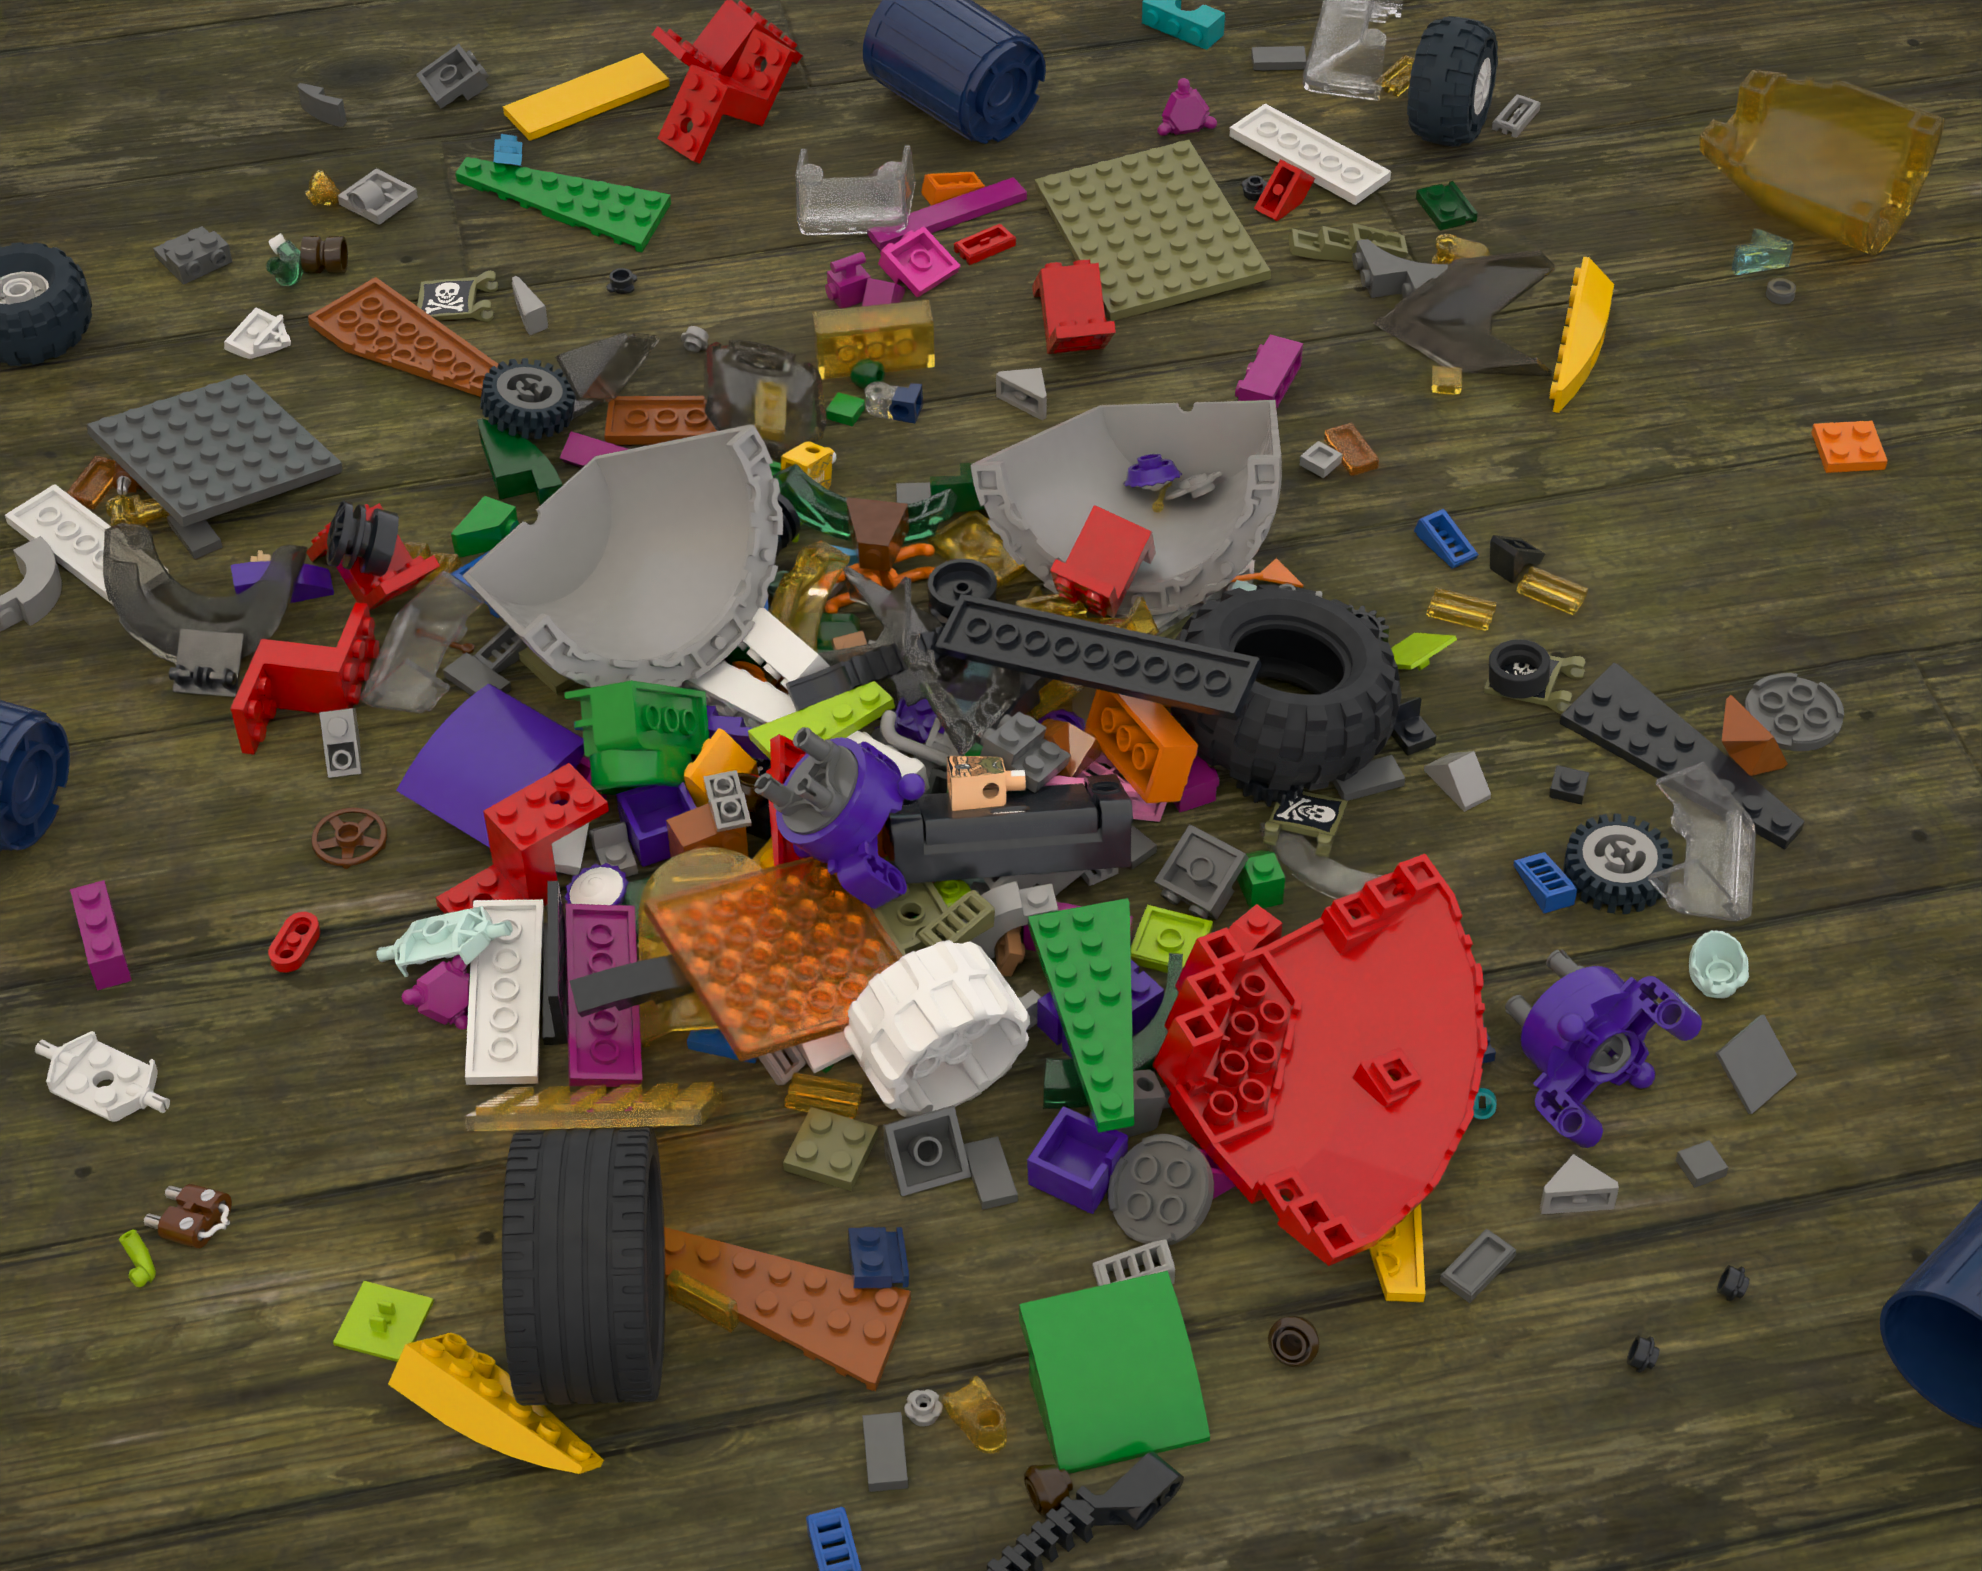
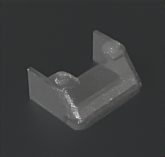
M910 145L904 146L902 162H886L879 168L877 176L824 178L821 167L809 164L807 149H801L795 178L797 224L802 234L896 233L907 227L916 182Z
M446 571L441 572L396 615L360 700L375 708L419 714L425 710L430 712L438 700L450 688V685L436 677L445 651L453 641L459 642L468 629V626L465 625L468 616L485 602L484 599L475 590ZM420 628L423 630L422 633L416 632Z
M1704 762L1656 779V785L1674 804L1673 815L1671 816L1672 826L1687 842L1685 862L1650 874L1648 878L1650 883L1666 899L1669 907L1675 909L1680 914L1735 922L1750 917L1752 913L1756 838L1754 823L1750 815Z

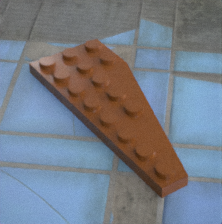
M377 277L308 316L309 325L345 352L479 397L482 394L485 374L489 373L490 368L493 366L498 368L497 362Z

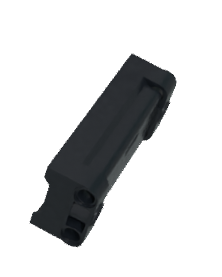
M1116 774L1085 776L1084 785L1079 783L1043 786L1036 793L1027 788L1024 791H1006V805L960 811H952L948 793L924 794L917 800L910 801L904 799L900 811L889 813L882 828V849L884 854L888 855L890 864L902 873L906 884L1131 867L1132 804Z

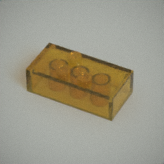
M929 300L812 312L815 360L819 379L850 376L853 366L865 358L882 363L885 372L935 367L934 322Z

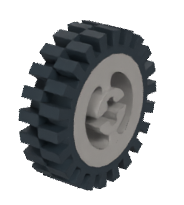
M1607 814L1599 815L1598 824L1592 817L1586 820L1585 826L1580 824L1576 827V832H1572L1567 844L1563 873H1566V876L1577 889L1576 895L1582 892L1580 900L1587 904L1593 898V908L1600 910L1604 903L1609 905L1607 913L1615 914L1616 906H1621L1622 914H1630L1632 905L1636 912L1644 911L1645 903L1652 907L1656 904L1657 898L1660 900L1664 896L1673 867L1672 848H1668L1669 842L1666 837L1659 839L1661 831L1655 827L1648 832L1650 823L1643 820L1637 826L1635 825L1636 817L1630 815L1627 822H1621V814H1614L1611 822H1609Z

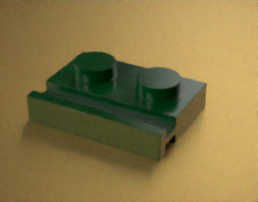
M1450 181L1447 186L1438 184L1417 190L1416 200L1440 231L1465 225L1466 221L1469 220L1473 223L1477 222V211L1453 181Z

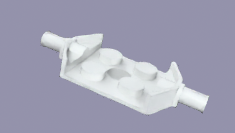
M93 1031L63 1044L62 1047L54 1046L45 1040H40V1044L37 1043L35 1047L36 1054L51 1060L46 1080L50 1092L109 1121L117 1122L141 1108L145 1109L147 1106L158 1110L160 1113L166 1112L165 1108H169L170 1100L153 1092L158 1074L155 1061L151 1059L149 1061L150 1065L109 1047L99 1042ZM103 1080H113L109 1086L96 1087Z

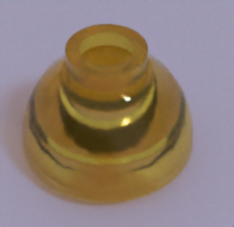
M318 168L310 178L309 189L305 191L306 196L314 206L318 203L324 205L339 203L338 195L341 192L323 169Z

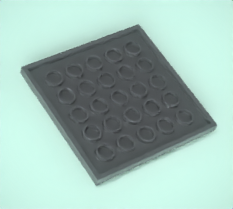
M246 374L237 375L218 383L208 384L193 391L183 392L180 395L158 400L139 408L129 409L126 412L104 417L87 424V434L182 527L342 473V462Z

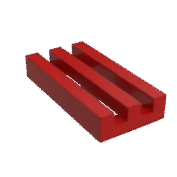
M999 223L955 242L954 252L960 253V257L963 260L966 259V263L970 266L1016 246V237Z

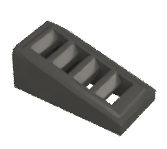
M506 625L473 657L496 673H499L520 660L518 652L528 646ZM502 649L506 650L503 654L499 652ZM492 655L497 658L493 663L487 659Z

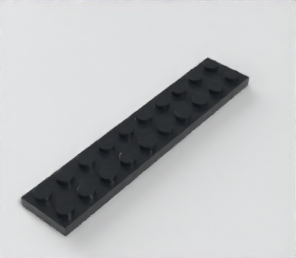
M965 594L960 595L935 645L938 654L1236 721L1262 666L1258 657Z

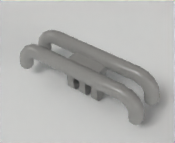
M886 710L882 715L880 723L882 736L887 743L897 749L947 768V756L958 755L967 729L960 727L956 739L951 738L950 736L955 724L948 722L944 734H941L938 730L942 725V719L936 717L924 745L901 736L895 731L894 725L897 716L894 711Z

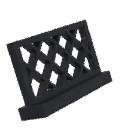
M548 881V923H543L544 1045L568 1044L565 922L558 881Z

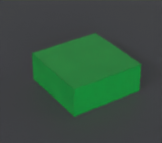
M838 392L826 409V419L854 426L865 409V399Z

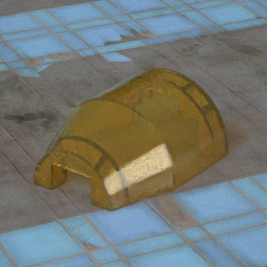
M1752 69L1739 86L1736 112L1726 124L1713 119L1700 135L1699 146L1701 153L1765 214L1867 254L1876 255L1892 241L1913 208L1934 161L1942 136L1945 118L1844 81L1833 80L1832 84L1814 82V77L1807 76L1805 81L1787 79L1786 73Z

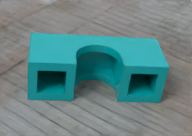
M1143 0L1142 24L1205 50L1210 48L1224 35L1225 13L1203 4L1196 10L1184 11L1181 10V0Z

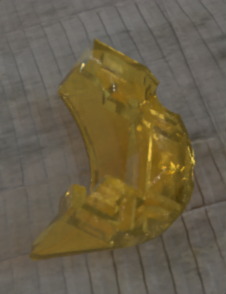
M823 540L803 547L797 554L795 566L790 572L784 574L778 585L769 612L817 654V635L823 609L836 581L850 561L849 555Z

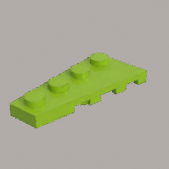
M873 681L750 729L748 734L750 740L771 760L770 739L778 734L793 740L799 729L808 727L824 740L840 737L847 738L881 717L886 710L894 709L895 704L893 698Z

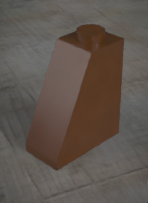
M848 497L846 500L848 527L859 567L890 572L909 532L908 504Z

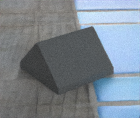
M952 1105L883 1125L885 1157L901 1196L972 1177L955 1106Z

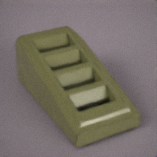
M971 890L918 933V939L927 947L942 941L937 936L939 933L953 943L963 944L969 942L994 927L995 909L978 892ZM952 926L957 932H953L949 927Z

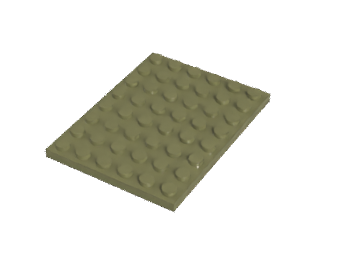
M1190 140L1179 141L1174 144L1128 154L1112 160L1101 161L1096 164L1035 179V188L1075 260H1090L1091 264L1099 263L1104 311L1110 321L1271 279V270Z

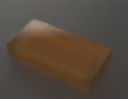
M1352 422L1325 430L1324 440L1331 448L1342 453V464L1351 476L1378 468L1379 458Z
M95 456L66 493L86 508L95 509L113 486L112 480L116 461Z

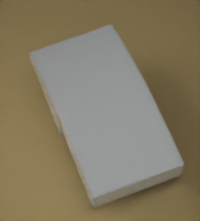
M737 770L703 776L717 832L751 826V819L745 795L742 793Z

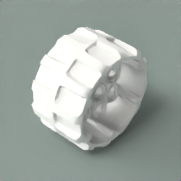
M947 940L916 952L912 951L902 956L899 961L885 969L882 973L874 976L858 999L850 1005L847 1011L849 1025L844 1028L845 1042L885 1106L892 1110L896 1108L899 1114L904 1117H913L952 1105L956 1107L966 1101H970L982 1094L985 1089L999 1078L1003 1077L1012 1068V1064L1018 1055L1027 1046L1029 1037L1026 1029L1030 1025V1016L982 947L970 941L959 944Z

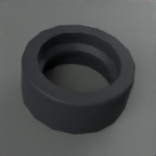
M1522 639L1502 642L1489 655V683L1495 691L1503 696L1519 699L1529 698L1545 690L1549 683L1550 656L1545 648L1536 642ZM1512 663H1525L1532 665L1537 670L1526 675H1513L1501 668Z

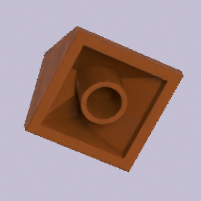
M1730 695L1726 699L1722 743L1728 754L1750 776L1782 769L1788 765L1774 736Z
M1046 719L1041 723V725L1047 727L1044 739L1057 744L1061 749L1071 754L1068 765L1057 776L1076 778L1101 755L1102 749L1097 739L1071 723L1053 719Z

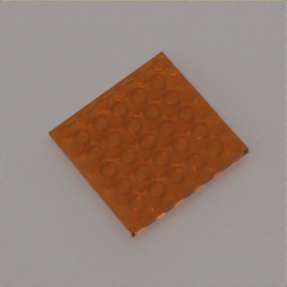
M812 856L645 900L643 908L648 919L740 1062L843 1032L844 1028L849 1025L847 1011L852 1002L858 999L874 976L882 973L903 956L869 906L842 887L837 872L832 875L828 873V863L820 862Z

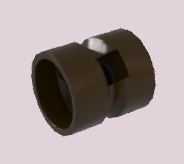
M304 236L300 249L303 271L305 273H321L323 269H326L328 273H345L348 266V246L345 237L328 236L323 241L320 236Z

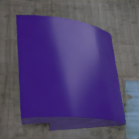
M487 684L458 707L436 730L407 770L396 791L490 848L483 811L568 763L576 769L585 753L584 739L497 687Z

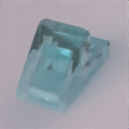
M1754 229L1751 244L1736 246L1732 270L1736 275L1789 267L1794 244L1791 240L1760 229Z

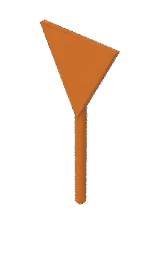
M1277 558L1260 573L1237 575L1230 582L1258 579L1279 584L1288 583L1300 588L1304 586Z

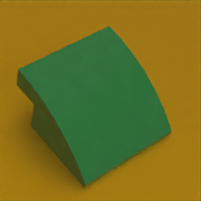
M1168 1270L1019 1304V1323L1029 1351V1380L1053 1457L1059 1470L1064 1468L1068 1474L1144 1457L1151 1451L1161 1453L1210 1441L1198 1374Z

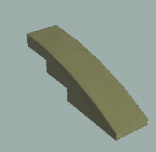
M1352 223L1349 232L1322 226L1319 234L1292 228L1288 236L1291 255L1319 260L1351 262L1352 255L1357 249V240L1369 239L1380 249L1397 257L1403 258L1408 254L1405 235Z

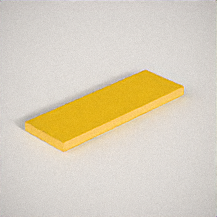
M643 53L505 105L503 106L504 115L531 141L670 86L669 78Z

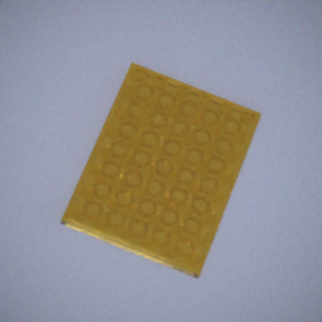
M693 1082V1085H690L687 1089H678V1083H657L650 1090H642V1084H621L620 1087L613 1089V1091H606V1085H585L584 1088H580L576 1092H570V1086H549L548 1089H544V1091L534 1093V1087H513L511 1090L503 1092L502 1095H497L492 1100H487V1103H481L480 1106H476L475 1111L466 1115L465 1131L702 1125L723 1103V1088H714V1082Z

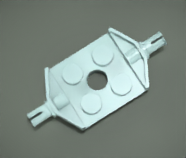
M484 906L470 908L412 922L408 930L400 939L396 940L394 945L378 948L377 958L380 962L395 959L396 965L404 977L409 975L406 970L407 965L423 964L429 960L444 957L452 958L458 954L467 965L489 945L491 940L501 936H509L513 929L508 920L493 924Z

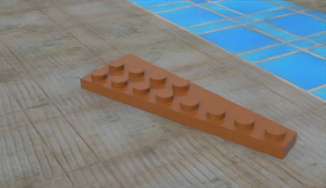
M664 1227L665 1278L674 1282L676 1288L684 1292L689 1290L703 1297L708 1305L714 1308L717 1305L733 1313L735 1319L778 1342L784 1340L801 1349L804 1356L812 1360L818 1358L835 1367L836 1373L844 1377L848 1374L865 1383L866 1388L869 1390H877L910 1304L911 1291L893 1286L891 1288H854L851 1275Z

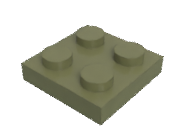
M811 1107L783 1161L784 1171L852 1191L878 1137V1126Z

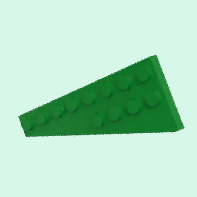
M466 157L455 173L457 182L479 191H493L497 193L500 199L506 201L508 198L519 201L521 207L526 209L532 206L541 210L542 215L572 227H586L591 231V234L598 237L601 234L612 237L614 243L619 245L625 242L635 246L637 252L644 251L671 205L670 194L540 171L528 167L495 163L478 158Z
M1128 898L1028 916V927L1098 1133L1134 1126L1130 903Z

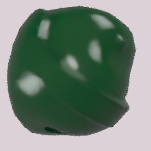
M865 358L853 366L850 378L861 389L877 390L884 381L885 368L879 361Z

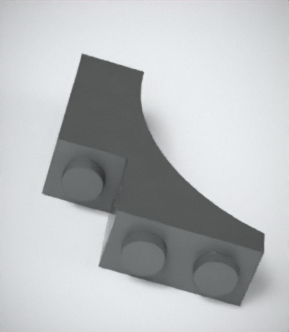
M1369 239L1357 240V249L1352 255L1353 266L1355 270H1359L1361 284L1367 288L1371 298L1402 294L1403 299L1408 301L1412 311L1478 302L1481 278L1473 262L1457 264L1420 263L1392 255L1377 247Z

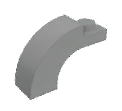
M1017 881L998 886L982 894L981 896L995 909L994 927L970 940V942L982 947L988 958H994V948L997 941L1008 931L1027 925L1028 916L1058 911L1052 883L1019 890Z

